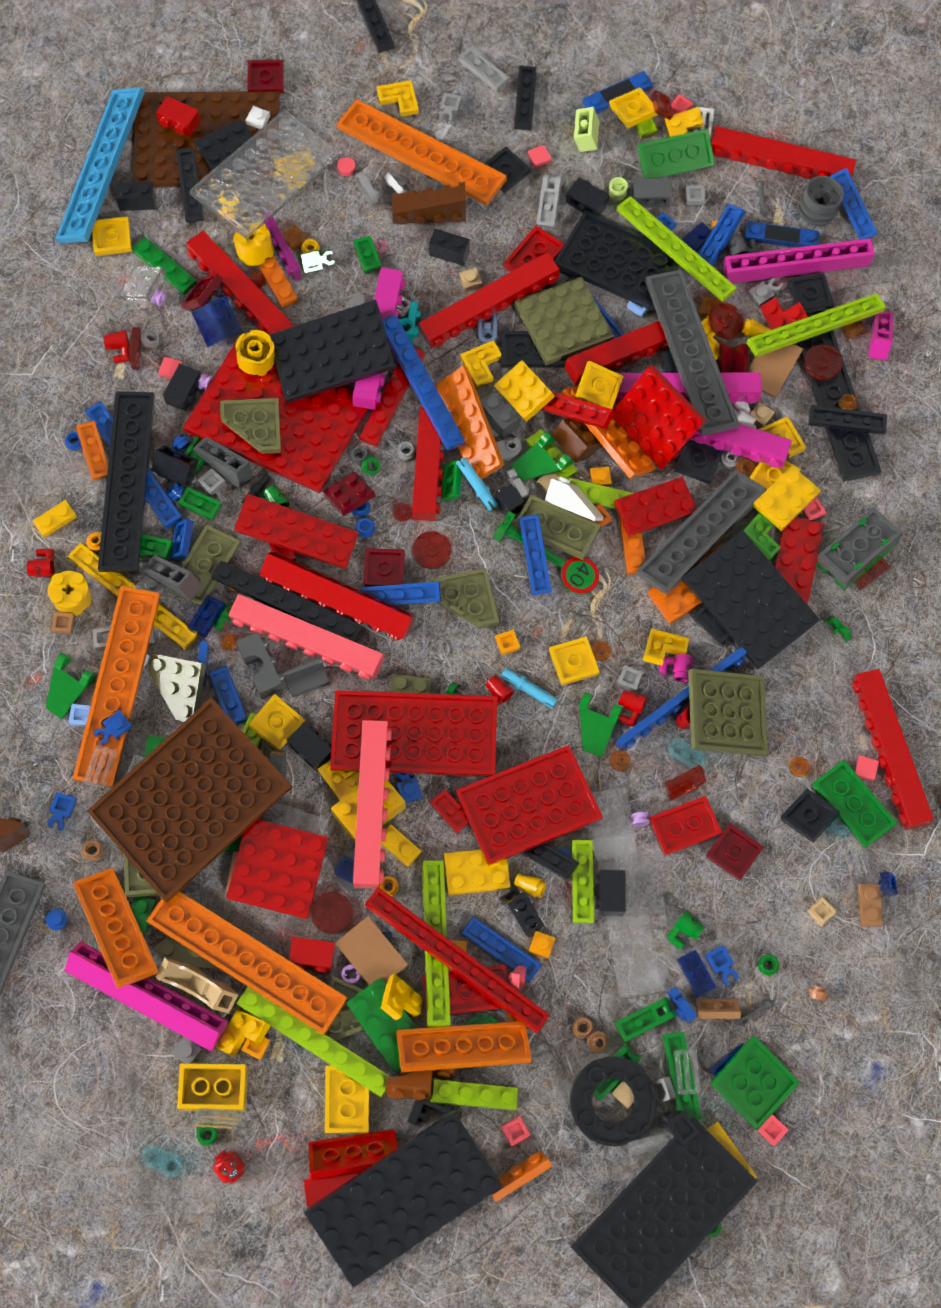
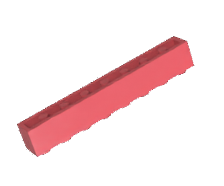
M238 594L228 614L232 624L240 628L246 626L253 633L258 632L259 635L261 633L268 635L267 638L278 643L279 640L285 642V645L293 650L299 648L304 650L303 653L314 658L315 655L321 657L323 662L329 665L333 663L340 665V669L349 673L351 670L357 672L358 676L365 680H369V678L375 680L385 660L384 655L378 651Z
M363 720L353 875L354 888L377 889V887H380V883H384V870L380 869L381 862H385V849H382V841H386V829H383V821H387L388 810L384 808V801H388L389 788H385V780H389L390 768H386V760H390L391 748H387V741H391L392 728H388L387 721Z

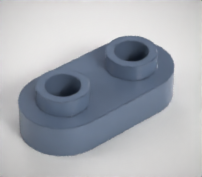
M495 312L488 319L491 322L486 323V320L482 319L478 321V335L481 344H486L493 340L496 343L498 339L497 315Z

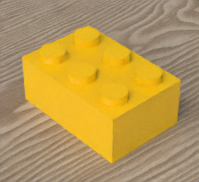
M385 780V788H389L388 801H384V808L388 810L387 821H383V825L406 809L404 799L388 780ZM359 787L331 807L332 815L354 842L356 841Z
M180 1064L177 1109L180 1111L246 1112L248 1067L246 1064Z

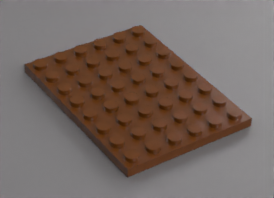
M279 91L145 92L135 117L132 182H153L154 187H181L176 150L194 148L200 187H213L217 184L219 187H241L239 178L245 176L250 186H278V172L274 166V161L279 159ZM167 96L199 111L201 121L190 137L184 134L180 135L175 130L165 128L158 123L156 111ZM253 106L270 112V118L263 130L246 124V118ZM242 119L266 155L268 163L220 186L195 148L194 141Z
M210 698L91 806L87 812L162 899L168 903L293 786L220 706Z

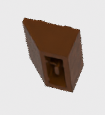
M569 418L562 420L551 435L575 463L588 459L602 447V444L584 423Z
M0 816V852H5L30 837L29 830L26 828V825L22 824L20 819L9 817L7 820L2 819Z

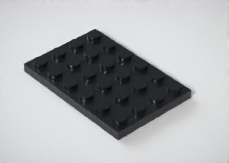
M586 210L554 261L559 270L577 278L582 277L584 281L651 311H654L655 307L645 282L646 277L676 271L679 267L676 261L648 237Z
M377 300L269 334L274 344V359L287 404L396 369Z
M743 530L682 577L685 585L739 648L743 647L745 649L747 658L758 670L820 621L817 615Z

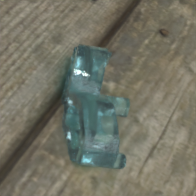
M833 823L824 831L827 834L833 833L836 837H842L843 839L850 835L847 826L838 825L836 827Z

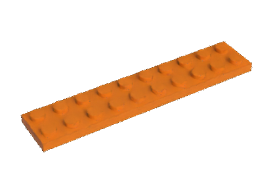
M358 99L354 101L336 124L337 129L445 185L450 184L451 187L459 186L460 182H465L466 195L488 206L507 181V175Z
M125 586L120 587L73 775L74 781L111 788L115 785L128 731L118 739H115L112 735L106 745L100 743L105 737L104 734L96 737L93 733L97 729H104L106 726L103 722L118 710L122 712L129 723L131 721L160 602V593Z
M181 892L168 903L161 899L146 920L148 924L323 1035L326 1034L348 1000L343 994Z

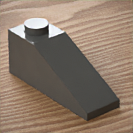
M208 437L201 440L193 448L221 477L238 488H241L253 477L250 461Z
M156 555L142 569L162 585L189 601L203 587L192 572Z

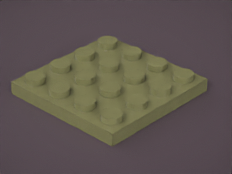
M582 277L514 302V306L545 365L614 339L611 329Z
M700 669L689 670L691 750L754 756L768 755L764 676Z

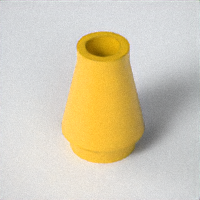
M746 318L741 332L745 333V336L754 337L771 331V329L753 318Z
M518 874L514 885L520 887L534 898H541L545 892L547 882H544L542 878Z

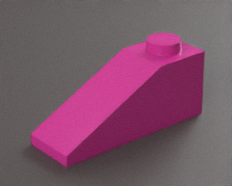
M884 311L874 315L868 357L887 361L893 342V312Z

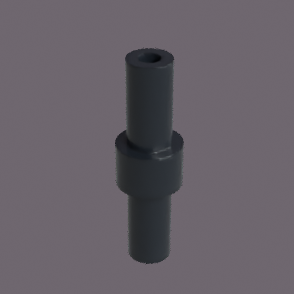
M265 473L257 484H253L248 494L259 497L265 485L271 480V476Z

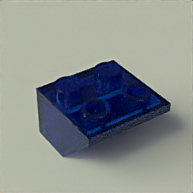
M226 295L192 312L207 347L242 333L241 326Z

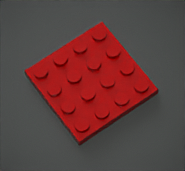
M653 365L645 370L613 410L615 412L613 416L615 423L622 427L633 441L639 444L640 449L661 470L671 462L707 421Z
M257 820L243 833L226 899L308 920L329 837Z

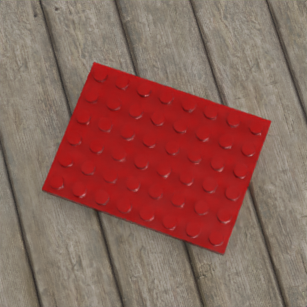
M235 342L184 424L183 431L202 440L208 437L256 465L317 493H321L366 415L368 408L353 406L354 391L344 386L287 404L276 363L264 376L244 372L238 366ZM278 398L281 453L261 454L221 422L220 401Z

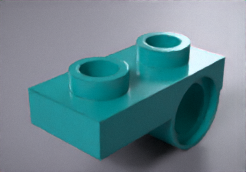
M413 301L410 303L408 318L399 320L402 327L408 329L405 332L412 344L414 337H418L419 326H416L417 321L421 320L422 312L418 310V302Z

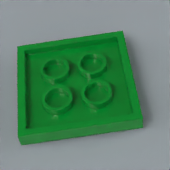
M751 1036L710 1082L714 1089L754 1130H759L800 1083L755 1036Z

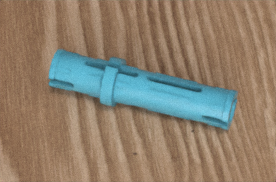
M465 456L456 462V465H458L477 494L475 495L477 498L480 497L488 511L499 505L490 493V488L485 486L467 460V457Z
M506 667L500 677L515 686V689L518 691L521 690L550 709L555 706L558 700L557 697L527 680L526 676H521Z

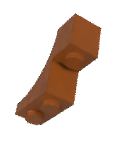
M455 1068L414 1071L403 1076L388 1077L386 1096L396 1099L430 1100L432 1077L442 1080L454 1079Z

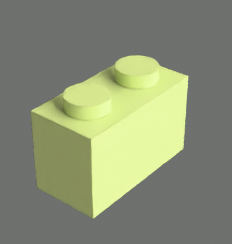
M594 107L577 109L574 131L577 147L580 152L597 150L599 119Z

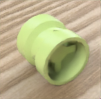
M616 177L610 181L608 195L612 202L621 203L625 200L628 187L625 179Z

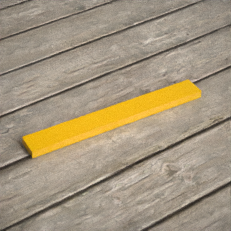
M81 542L67 556L69 560L116 597L119 595L121 586L136 587L134 583L119 572H99V556ZM159 604L154 626L186 651L199 635Z

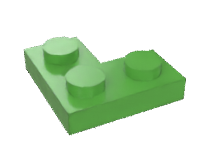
M759 512L743 531L767 559L770 560L781 547L767 535L774 524Z

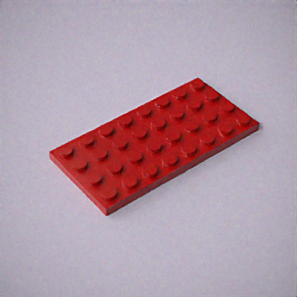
M335 690L330 770L360 772L362 722L366 720L387 721L388 728H392L391 741H387V748H391L390 760H386V768H390V773L488 777L495 775L498 696Z

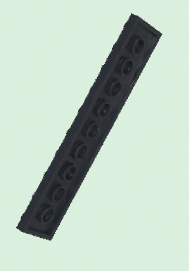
M824 306L805 311L808 317L826 311V308ZM833 330L797 342V346L803 348L800 355L817 406L861 411ZM825 428L843 482L881 473L869 433Z
M116 391L98 561L99 572L139 573L155 403L154 392Z

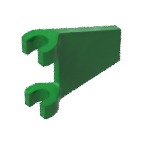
M546 432L534 446L509 468H514L518 478L523 482L562 471L570 467L574 462L566 454L560 458L558 463L551 458L544 448L555 440Z
M61 652L54 664L46 709L63 720L71 709L72 704H75L84 690L94 682L96 676L88 670L83 673L80 681L68 675L62 669L71 662V659Z
M584 692L579 705L583 751L602 758L622 706L614 704L610 717H606L587 709L592 695Z

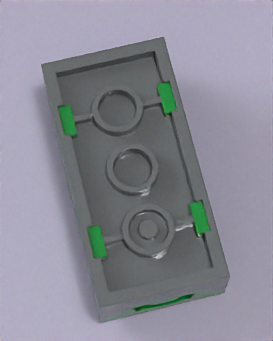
M873 507L818 555L816 566L825 574L830 573L833 575L835 583L845 591L899 543L902 531Z

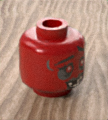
M223 1150L214 1157L216 1162L213 1164L212 1169L222 1183L229 1182L231 1185L245 1174L243 1171L245 1163L236 1151L232 1150L227 1153Z

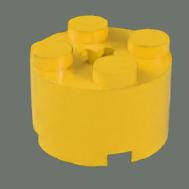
M258 223L237 227L233 240L240 262L242 260L245 262V265L256 266L265 263V259L269 256L270 258L273 256L274 248L270 231L266 224Z
M251 330L250 333H243L237 339L236 355L239 368L248 374L264 376L275 363V350L271 337L263 331Z
M64 571L52 576L48 586V595L54 607L60 613H72L77 616L91 605L92 592L81 573Z

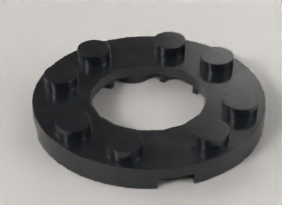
M608 1056L592 1061L578 1073L570 1091V1111L577 1127L592 1141L605 1146H623L632 1143L651 1126L657 1109V1094L654 1084L642 1067L626 1058ZM608 1079H618L625 1082L631 1088L634 1096V1106L631 1113L624 1120L617 1123L601 1120L595 1114L592 1107V1095L595 1088Z

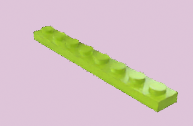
M631 196L618 205L617 211L722 302L736 292L737 287Z
M875 293L748 338L747 344L755 357L884 312L886 305L879 295Z
M423 860L424 921L447 938L444 861ZM425 951L428 1027L450 1026L448 968Z
M247 987L236 1003L250 1014L267 1022L272 1028L379 1097H382L387 1090V1078L391 1076L327 1035L316 1031L251 988Z

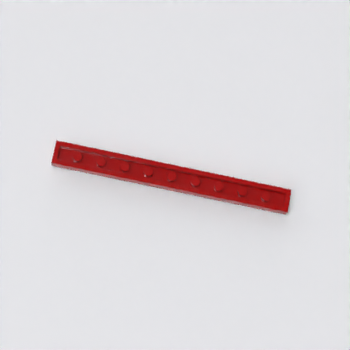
M379 887L366 901L364 906L537 1034L550 1017V1014Z

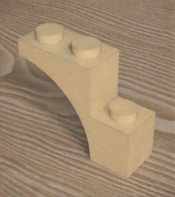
M164 958L158 973L155 975L159 981L176 986L197 997L212 1009L228 1014L239 995L227 983L210 979L198 967Z

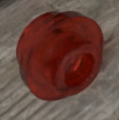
M252 272L250 280L261 290L263 286H266L264 275L262 272Z
M399 503L393 509V516L397 521L406 522L412 517V508L406 503ZM405 510L406 512L401 514L399 511Z

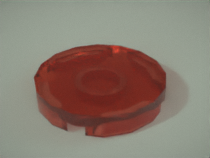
M722 302L714 306L709 314V325L712 331L718 337L726 340L737 337L742 332L744 326L742 315H739L738 309L730 303Z
M821 344V346L812 347L807 352L804 367L807 373L814 379L825 381L835 378L840 373L843 361L838 350L832 346Z
M424 532L417 537L413 544V557L423 568L438 569L444 566L450 559L451 543L445 535L439 534V532Z
M328 892L315 900L311 909V917L319 931L334 935L349 927L353 917V909L350 901L344 895L337 892Z

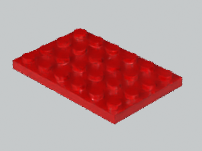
M569 745L456 790L457 797L488 866L603 819Z

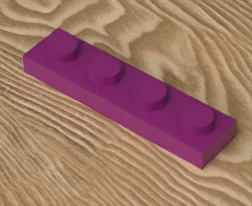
M271 212L263 214L264 222L262 223L266 224L270 231L273 247L277 246L279 250L277 254L280 261L285 262L288 276L292 275L294 281L302 279L300 268Z

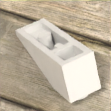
M560 476L559 479H551L545 501L590 520L603 521V515L577 485L570 483L571 479Z

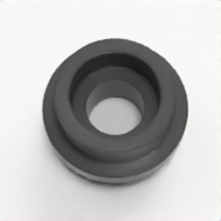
M361 446L355 447L350 452V459L356 465H361L363 459L369 456L368 450Z

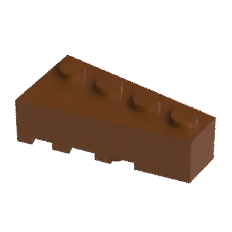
M460 182L459 186L451 187L450 184L443 185V189L439 190L426 188L421 193L410 191L393 194V224L459 223L466 221L465 182Z

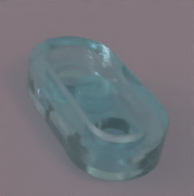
M673 739L668 745L667 753L676 762L691 771H699L703 768L706 757L702 751L691 750V745L682 739ZM679 748L681 752L675 753L674 749ZM696 759L698 764H693L691 760Z
M147 1146L141 1153L143 1165L168 1178H176L183 1171L182 1160L158 1146ZM152 1153L157 1155L155 1161H150L149 1159ZM171 1163L176 1164V1169L174 1171L169 1170V1165Z

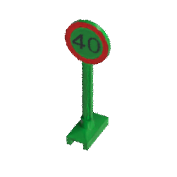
M508 511L493 537L494 540L500 542L507 535L511 539L514 538L523 544L522 533L512 525L515 514ZM544 548L546 559L561 568V581L567 590L574 594L584 595L591 592L597 586L599 570L590 559L585 557L584 560L573 557L565 561Z

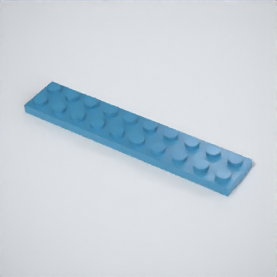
M141 87L112 91L55 238L59 243L88 242L145 93Z

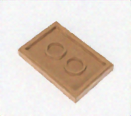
M792 344L754 358L749 367V373L761 372V390L763 393L776 399L803 348Z
M368 916L335 943L368 985L379 977L387 984L389 976L392 974L398 975L409 966Z

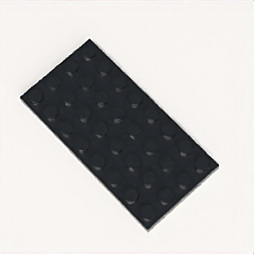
M453 1110L304 1210V1214L354 1288L503 1187V1185Z
M694 1117L690 1120L700 1132L684 1146H681L673 1137L571 1245L576 1254L629 1308H641L758 1182Z

